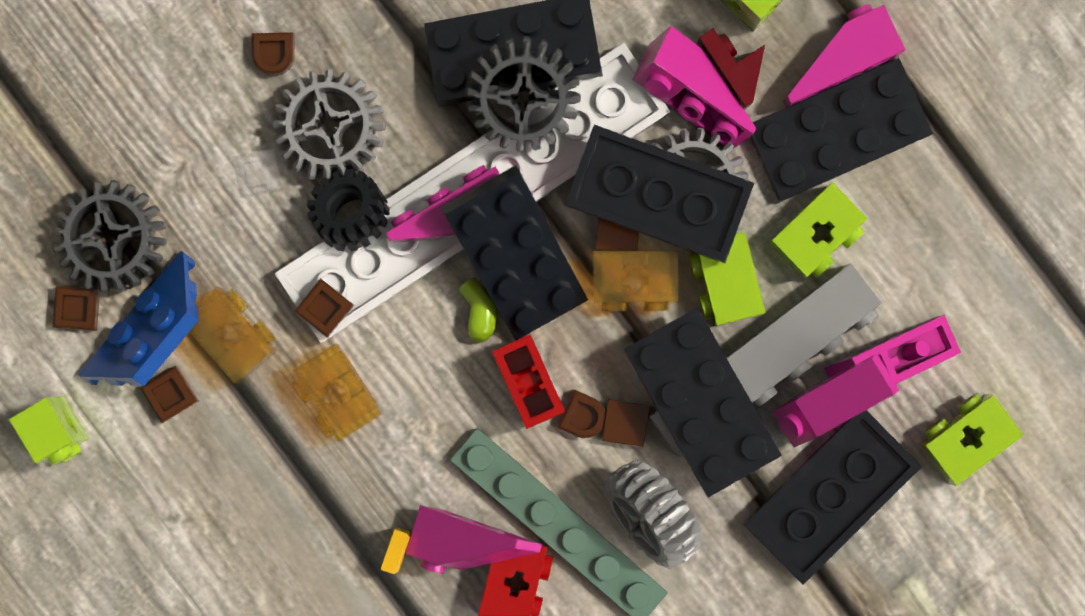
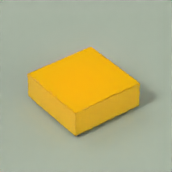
M400 527L394 529L380 570L392 574L400 571L411 537V531Z

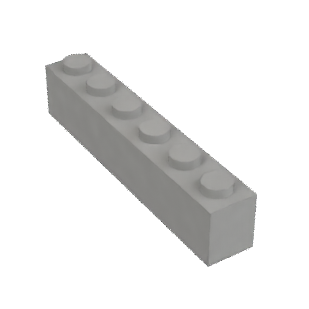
M852 263L847 264L727 355L726 358L751 402L760 407L778 393L774 386L781 380L788 377L792 382L809 370L811 366L807 361L820 351L823 356H826L844 343L840 335L854 326L859 331L877 317L874 309L882 303ZM655 410L648 416L649 419L681 458L683 454L658 410Z

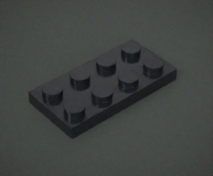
M545 0L424 23L435 97L439 107L479 99L466 95L467 86L480 85L469 78L470 71L472 69L484 71L477 63L480 55L487 56L494 61L490 52L492 45H498L502 52L506 53V39L513 38L516 49H522L523 38L528 36L531 38L530 49L537 50L539 42L545 40L547 41V50L545 52L547 56L553 50L559 48L562 51V56L557 65L566 61H571L573 64V69L565 77L578 76L580 81L603 76L590 0ZM519 63L509 65L500 70L493 77L489 85L499 86L500 82L514 80L518 75ZM532 64V76L536 82L542 85H556L548 72ZM523 76L519 92L529 90V87H526V76Z
M898 58L754 122L756 130L750 136V139L780 203L929 137L933 132L904 67Z
M594 124L565 206L725 264L754 182Z
M516 165L440 207L515 341L588 301L585 292Z
M698 307L623 349L707 498L782 456Z
M866 410L847 420L743 525L804 585L922 466Z

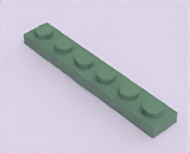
M479 428L475 430L450 459L630 616H649L668 594L661 585Z

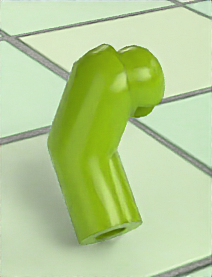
M471 278L459 289V292L471 305L468 334L475 342H485L493 335L498 309L490 295L476 278Z

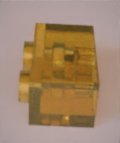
M595 251L592 253L593 304L602 303V311H627V303H644V311H669V303L678 302V251ZM632 270H637L640 278H647V285L639 287L638 293H632L631 286L623 285V278L630 277Z
M216 287L196 305L198 306L199 321L190 330V333L234 384H240L277 352V349L271 344L276 339L274 334L261 320L255 324L244 313L249 306L233 288L226 292L224 288ZM226 324L240 325L241 328L237 331V335L240 338L238 342L224 340L223 337L227 334V330L224 328Z
M335 343L293 370L298 378L292 382L296 391L305 403L312 400L320 413L315 417V420L328 439L334 435L337 442L342 441L383 415L380 407L340 344ZM329 384H332L335 388L343 386L345 389V393L341 395L342 405L339 406L336 402L328 403L325 397L330 393L327 387Z

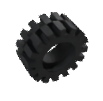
M346 169L345 177H341L339 171L333 172L334 180L329 182L324 177L319 181L323 188L319 190L314 187L311 194L316 200L308 199L307 207L310 212H307V216L311 225L331 248L335 246L338 251L343 252L346 246L351 252L358 251L357 243L361 242L366 248L371 245L368 240L371 235L376 239L382 235L378 226L386 228L388 220L384 216L390 215V208L386 204L388 201L374 180L368 177L365 172L359 170L356 175L353 169ZM353 200L362 201L360 209L354 216L343 221L335 220L336 213L344 204Z

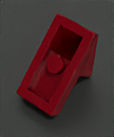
M714 28L699 37L697 45L706 52L743 109L746 110L754 101L765 45L736 63L733 57L737 55V51L730 39L724 33L718 36Z

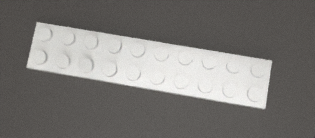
M622 43L600 58L602 77L580 80L579 86L569 90L581 94L580 103L567 104L577 110L576 119L563 118L569 125V131L566 134L553 128L556 135V142L554 144L548 143L545 137L541 136L540 150L535 151L532 148L531 140H525L524 150L518 152L516 150L517 140L510 139L508 146L504 149L500 147L501 134L497 133L491 140L486 139L485 135H483L386 199L388 201L386 204L390 208V215L384 216L388 220L386 228L378 226L382 233L378 239L373 235L368 238L371 245L365 248L359 242L357 243L358 251L351 252L346 246L343 252L338 251L335 246L331 248L323 241L275 273L276 277L296 307L299 306L320 278L354 304V307L329 338L308 323L319 342L322 344L464 250L457 237L393 243L386 233L393 229L390 222L399 215L411 209L415 215L429 207L426 201L429 197L446 187L449 188L451 193L466 184L462 178L482 165L486 167L487 171L496 166L500 174L516 165L537 202L575 177L594 124L634 138L670 114V110L663 101L648 93L645 88L632 80L639 64L626 44ZM548 103L547 107L533 109L529 114L528 125L535 124L548 117L557 103ZM515 115L507 119V121L515 124Z

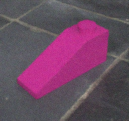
M869 3L847 14L849 21L840 28L783 102L786 108L898 57L905 51L884 5L872 9Z
M942 315L850 355L824 369L829 378L878 354L892 379L898 384L960 354L961 351L945 315Z
M875 354L803 390L772 411L779 423L782 433L789 439L793 448L886 400L900 390L878 354Z
M420 505L406 554L421 559V568L444 574L446 567L464 570L540 553L542 544L447 510Z

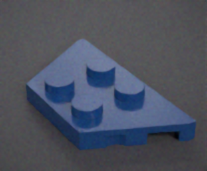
M180 251L152 286L139 295L132 310L121 322H118L111 329L107 340L78 373L81 378L92 385H97L99 380H105L113 386H122L126 383L131 386L144 387L199 321L198 306L195 305L197 287L196 283L189 279V270L195 267V261L191 257Z

